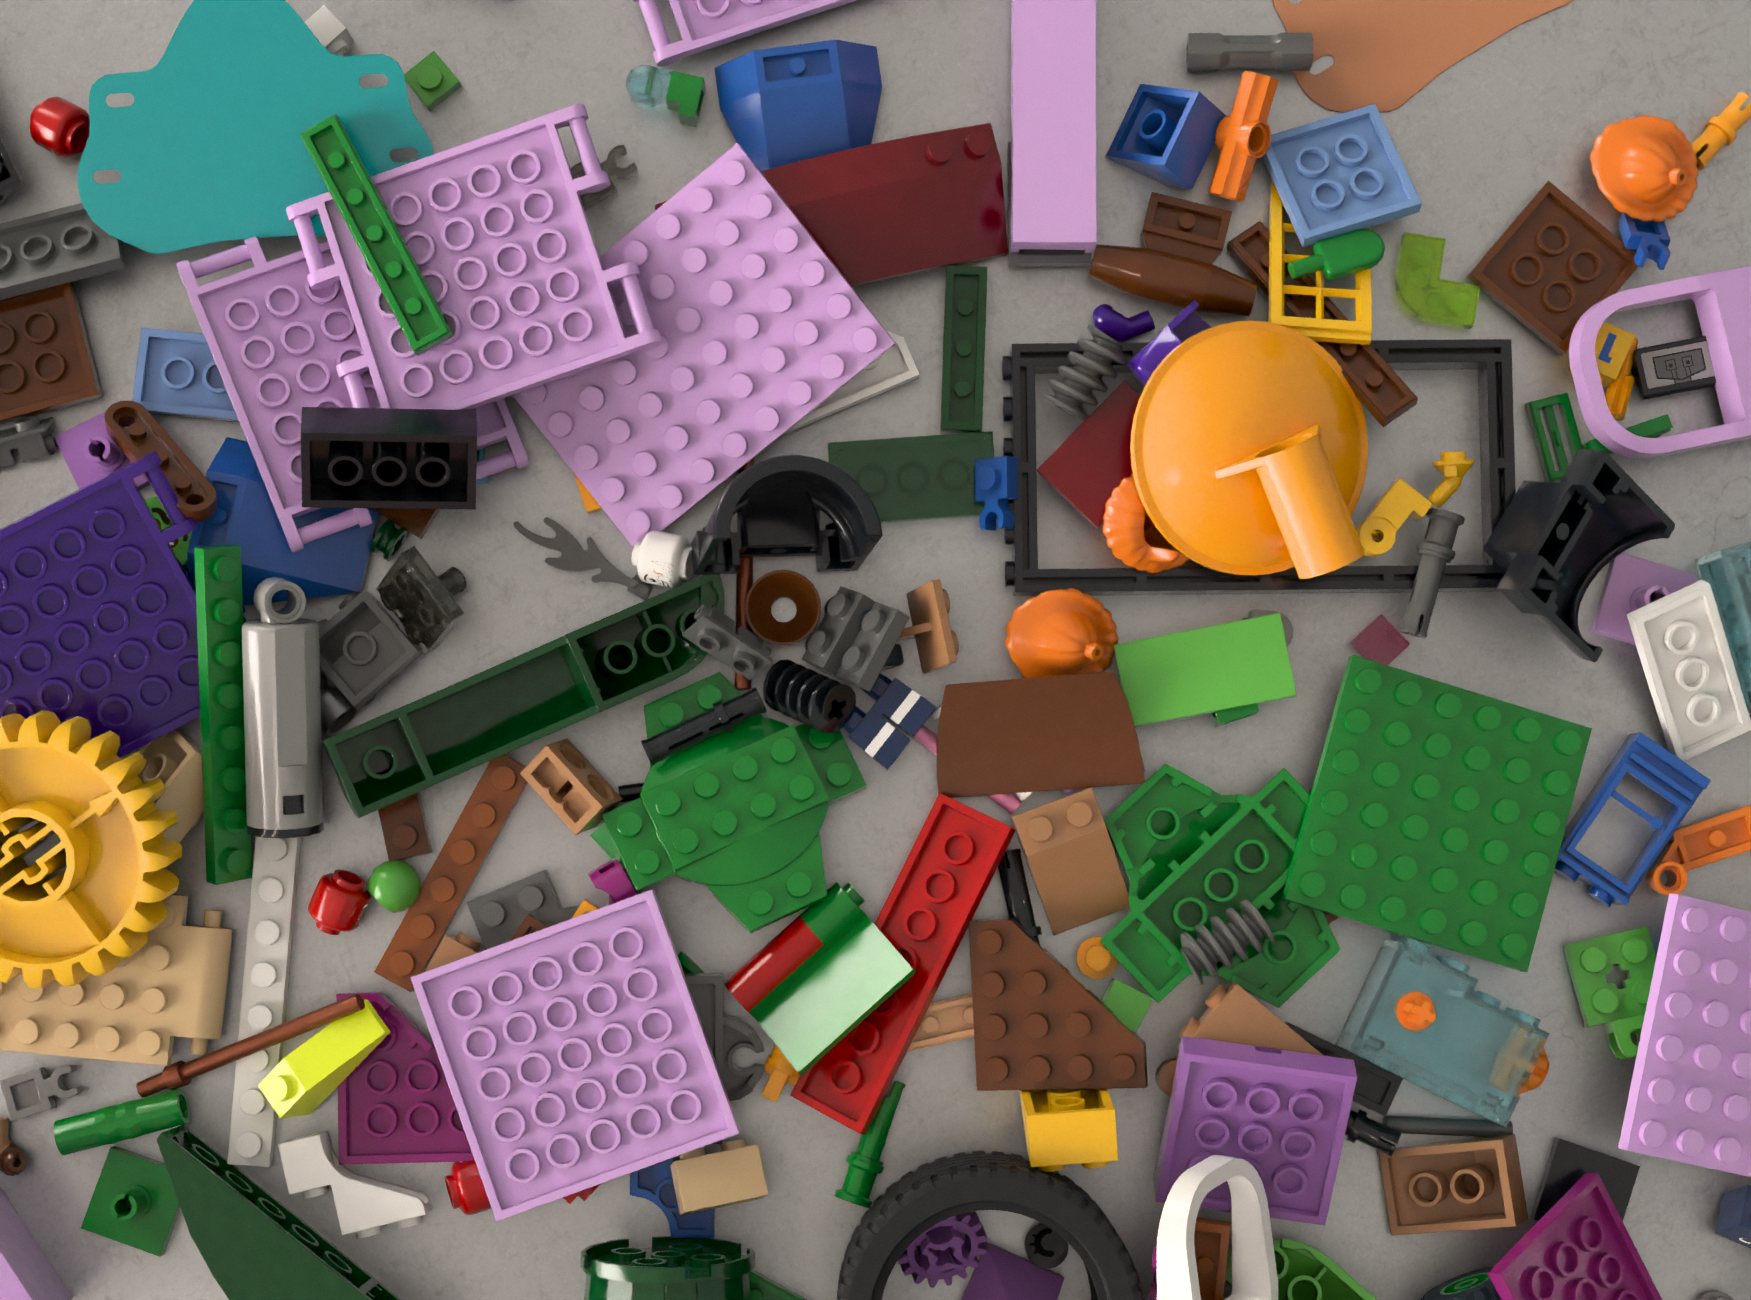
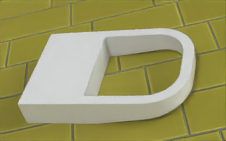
M1212 1155L1184 1171L1172 1186L1162 1211L1157 1236V1300H1201L1194 1246L1197 1214L1205 1196L1212 1189L1226 1181L1229 1185L1232 1205V1293L1224 1300H1278V1277L1268 1201L1262 1180L1256 1169L1248 1161L1229 1156Z

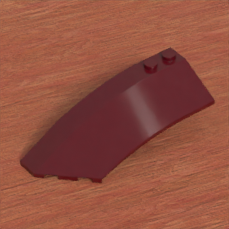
M991 123L874 143L761 171L852 287L946 267V265L953 266L1006 256L1008 254L1002 167ZM665 202L656 204V205H655V210H657V209H658L660 206H662Z

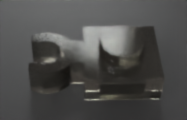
M624 145L614 147L609 152L607 160L600 163L602 171L607 172L611 185L598 192L580 195L585 211L617 193V189L612 181L617 178L627 180L637 174L638 169L635 163L630 164L626 168H620L616 165L617 160L627 154ZM581 162L571 167L574 179L585 176Z

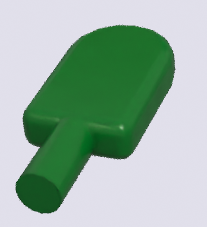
M1358 229L1317 241L1313 246L1314 255L1288 263V272L1291 278L1295 279L1322 270L1327 280H1334L1378 265L1384 256L1385 245L1382 238L1372 230Z

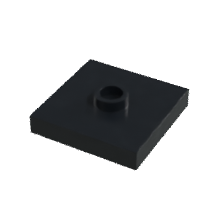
M1556 1137L1530 1218L1539 1221L1585 1173H1598L1623 1221L1640 1166Z

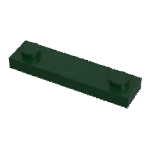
M946 265L940 431L982 433L987 267Z

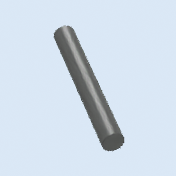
M1384 1116L1383 1125L1397 1131L1399 1130L1403 1134L1473 1137L1513 1134L1511 1121Z

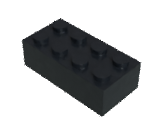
M302 407V507L476 510V410Z

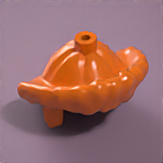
M1648 115L1632 119L1626 118L1605 127L1603 133L1595 139L1594 149L1590 153L1592 173L1597 180L1599 190L1616 210L1640 221H1654L1658 223L1663 222L1665 219H1672L1677 213L1683 212L1686 209L1687 204L1692 200L1693 193L1698 187L1697 177L1699 170L1696 167L1697 156L1693 153L1692 145L1686 139L1685 134L1672 121Z
M1133 474L1121 480L1120 485L1113 489L1112 496L1107 500L1105 504L1106 511L1103 516V533L1107 538L1106 543L1108 547L1113 551V555L1121 559L1127 566L1148 573H1159L1183 565L1189 558L1171 545L1155 527L1140 500Z
M1073 588L1044 591L1034 598H1029L1013 611L1012 618L1006 625L1007 636L1005 646L1013 663L1017 665L1019 672L1024 678L1104 672L1111 666L1112 658L1115 655L1114 645L1118 643L1117 626L1112 620L1111 612L1105 609L1099 600L1094 599L1089 594L1082 593Z

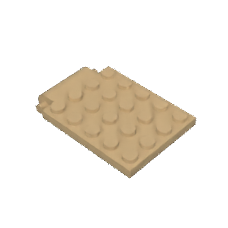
M172 894L162 900L168 911L167 917L162 924L147 932L149 939L146 945L132 956L123 958L121 963L110 972L102 976L90 974L86 979L74 986H63L55 979L42 989L29 988L24 981L23 973L7 983L0 981V1050L169 1066L172 1061L174 1036L191 1038L190 1054L206 1055L208 1040L222 1038L233 929L220 927L222 911L204 910L203 926L187 925L188 896Z

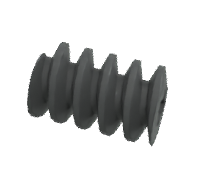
M1090 324L1087 330L1093 337V340L1080 337L1077 341L1084 353L1080 354L1070 351L1068 354V358L1074 367L1060 365L1058 368L1064 382L1051 379L1048 383L1055 395L1041 393L1042 396L1072 417L1087 420L1089 416L1082 405L1085 403L1097 406L1099 403L1092 394V391L1107 392L1108 387L1101 378L1103 376L1111 378L1118 376L1111 365L1112 362L1121 364L1128 362L1121 352L1123 347L1107 334Z
M1247 899L1243 900L1240 905L1242 915L1233 908L1226 910L1227 923L1217 916L1210 918L1212 932L1202 924L1195 926L1197 940L1187 932L1180 934L1182 944L1180 951L1199 985L1203 984L1202 970L1204 969L1214 978L1218 976L1217 962L1219 961L1229 969L1234 968L1232 954L1236 953L1244 961L1249 960L1247 946L1251 945L1259 953L1264 952L1262 938L1266 937L1276 945L1273 934L1259 910Z

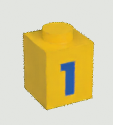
M1605 321L1598 331L1595 342V356L1603 387L1608 386L1617 379L1635 337V334Z

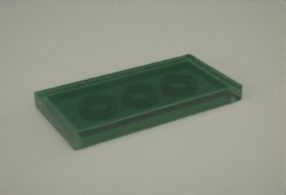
M993 431L828 443L829 463L844 470L862 486L876 508L880 523L980 516L985 507V503L975 502V460L994 458Z

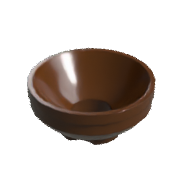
M775 570L758 578L751 586L745 602V615L753 632L762 640L778 646H789L806 639L815 630L821 614V601L813 583L805 576L790 570ZM788 598L795 603L797 611L792 620L779 622L772 616V605L778 599Z

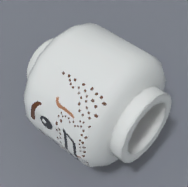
M653 530L646 534L642 542H636L634 545L631 561L632 565L637 567L641 581L648 584L676 588L684 580L689 581L693 575L692 548L686 537Z

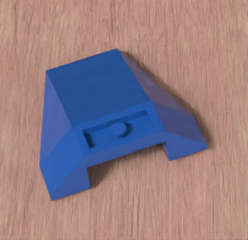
M828 40L753 50L714 68L720 111L736 143L741 145L760 171L872 144L882 91L876 46L842 40Z
M226 437L206 473V479L216 491L217 510L209 519L196 522L198 527L192 531L187 551L188 577L195 590L194 548L234 544L241 545L243 606L254 605V591L258 584L271 577L283 578L298 585L305 593L306 599L350 595L354 592L361 593L371 553L370 547L380 515L378 511L367 508L372 520L370 525L361 528L359 524L304 544V549L292 553L248 442ZM320 508L293 518L296 528L299 529L352 508ZM283 589L276 592L272 597L271 603L287 601L286 591Z

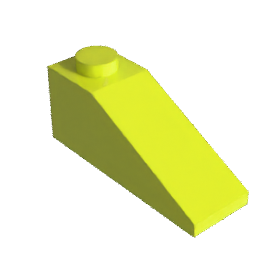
M368 999L364 1000L365 1008L330 1023L284 1057L258 1084V1087L280 1119L312 1114L390 1033V1030Z

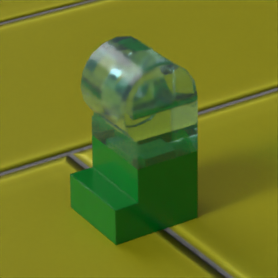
M649 65L634 67L629 72L626 78V87L630 99L635 106L641 109H651L658 106L677 111L681 124L697 127L706 91L703 77Z

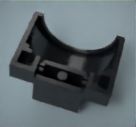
M1579 449L1560 483L1525 480L1522 482L1483 550L1506 571L1497 589L1522 613L1536 616L1578 657L1596 662L1603 649L1585 641L1578 626L1579 607L1587 588L1603 567L1625 550L1648 540L1668 539L1675 528V523L1605 450Z
M783 455L768 458L750 466L729 484L711 515L707 526L695 534L691 542L694 575L735 574L740 566V558L815 556L817 572L856 571L883 536L880 519L866 491L853 477L839 467L824 460L804 455ZM820 510L833 521L825 525V530H820Z

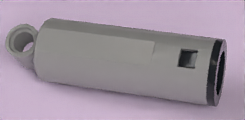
M271 577L259 583L254 591L253 601L255 608L261 614V619L249 620L243 623L241 627L247 834L263 838H296L310 836L324 830L319 625L315 620L300 618L306 606L305 593L293 582L283 578ZM284 589L288 596L287 604L281 610L274 611L271 604L272 597L276 592Z

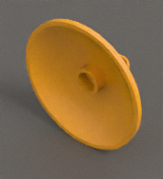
M1252 320L1236 321L1208 328L1186 339L1161 361L1147 381L1138 400L1131 430L1130 454L1134 482L1140 500L1155 527L1171 545L1191 560L1207 568L1234 575H1266L1295 567L1300 579H1308L1340 569L1364 555L1365 552L1352 522L1351 515L1360 498L1368 466L1369 445L1365 415L1360 400L1355 396L1341 372V366L1322 346L1306 335L1280 324Z

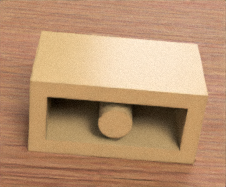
M745 1139L720 1144L721 1152L705 1155L704 1148H698L679 1155L680 1160L674 1161L670 1168L680 1216L766 1197L768 1190L758 1144L746 1146Z

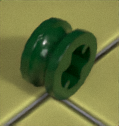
M391 519L383 523L370 547V551L373 553L382 552L384 559L387 561H391L397 555L408 534V529L405 527L397 529L394 526V521Z

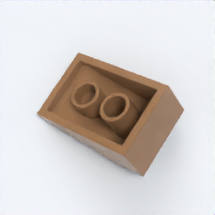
M1092 787L1010 817L1053 935L1129 908L1127 888Z
M1515 1134L1474 1137L1395 1148L1391 1157L1382 1151H1378L1391 1236L1516 1227L1528 1220Z

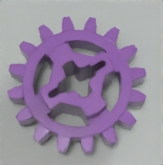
M975 1211L962 1213L943 1220L923 1232L898 1259V1264H900L903 1274L905 1276L912 1274L916 1284L921 1283L927 1278L930 1287H935L938 1279H944L947 1286L952 1285V1276L957 1274L963 1279L967 1278L965 1269L968 1266L978 1268L980 1264L976 1255H984L987 1251L983 1243L987 1240V1235L978 1214ZM964 1232H966V1238H965V1240H964V1237H963ZM915 1247H917L918 1250L917 1255L914 1254Z

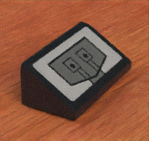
M1706 336L1639 348L1633 352L1631 373L1635 378V383L1643 400L1712 387L1716 384Z

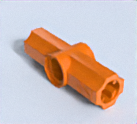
M1243 72L1231 115L1224 117L1216 129L1215 139L1220 154L1209 194L1232 201L1244 202L1256 158L1264 156L1270 146L1271 130L1266 122L1279 80L1256 72Z

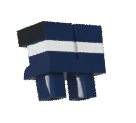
M879 674L870 691L860 688L873 698L876 703L867 714L855 706L850 720L843 728L851 734L849 739L888 771L910 743V739L884 720L882 716L887 717L913 738L935 711L936 706L896 677L891 681L886 676Z

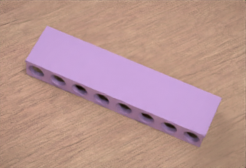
M1011 0V252H1019V249L1085 250V253H1093L1097 243L1096 0Z

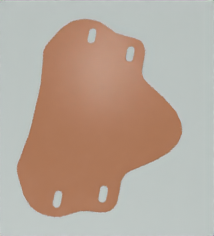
M1289 0L1272 1L1287 33H1312L1313 62L1327 54L1334 58L1332 66L1316 75L1311 74L1309 71H1293L1299 85L1314 102L1323 108L1346 113L1372 104L1376 105L1379 112H1389L1400 108L1438 75L1518 25L1571 3L1573 0H1302L1296 4L1291 3Z

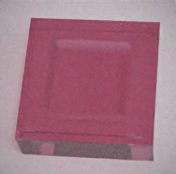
M1382 614L1378 615L1349 643L1362 658L1384 665H1389L1410 645Z

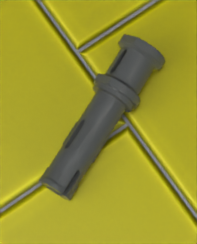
M1436 508L1429 509L1426 514L1429 518L1423 542L1418 543L1417 546L1418 555L1421 556L1404 621L1402 627H1400V632L1404 634L1411 633L1410 636L1424 639L1427 638V630L1445 565L1450 563L1455 557V551L1452 548L1458 526L1463 525L1465 518L1457 513Z

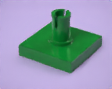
M117 1146L110 1147L81 1229L159 1257L164 1255L181 1210L165 1163Z

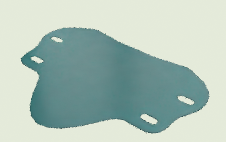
M194 0L176 28L163 57L155 67L142 72L107 74L96 80L92 85L89 95V137L78 166L77 181L83 207L95 224L110 236L149 253L164 254L209 243L241 240L253 236L268 238L298 235L295 224L289 222L286 208L295 203L329 192L299 134L334 114H337L343 122L371 176L434 154L431 141L412 112L402 68L393 58L384 54L339 56L330 53L285 0ZM385 74L388 78V84L378 88H363L360 86L359 80L363 75ZM131 93L134 96V103L126 107H109L106 103V97L110 94ZM413 147L418 151V157L413 161L395 162L389 156L391 150L395 148ZM100 170H118L122 176L121 180L117 183L97 184L93 180V174ZM314 215L311 218L315 235L326 236L320 215Z

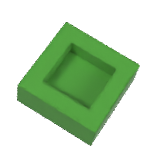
M435 51L431 52L404 74L406 83L429 111L433 110L462 87L460 81Z

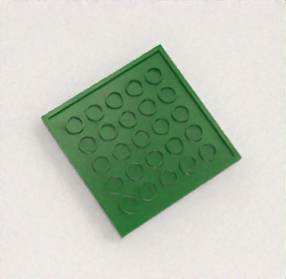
M1349 656L1282 899L1520 972H1527L1592 728L1362 657Z

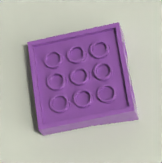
M1182 1036L1167 1117L1154 1170L1155 1202H1166L1172 1186L1184 1171L1212 1155H1223L1244 1159L1256 1169L1266 1192L1270 1218L1325 1225L1357 1082L1354 1060ZM1227 1181L1212 1189L1203 1199L1200 1208L1232 1212L1231 1194Z

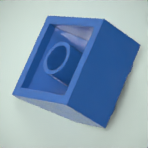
M1140 84L1106 157L1161 184L1193 189L1216 140V129L1226 115L1200 91Z

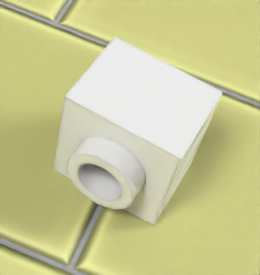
M323 5L305 21V24L330 53L345 56L350 49L349 45L354 40L346 27Z

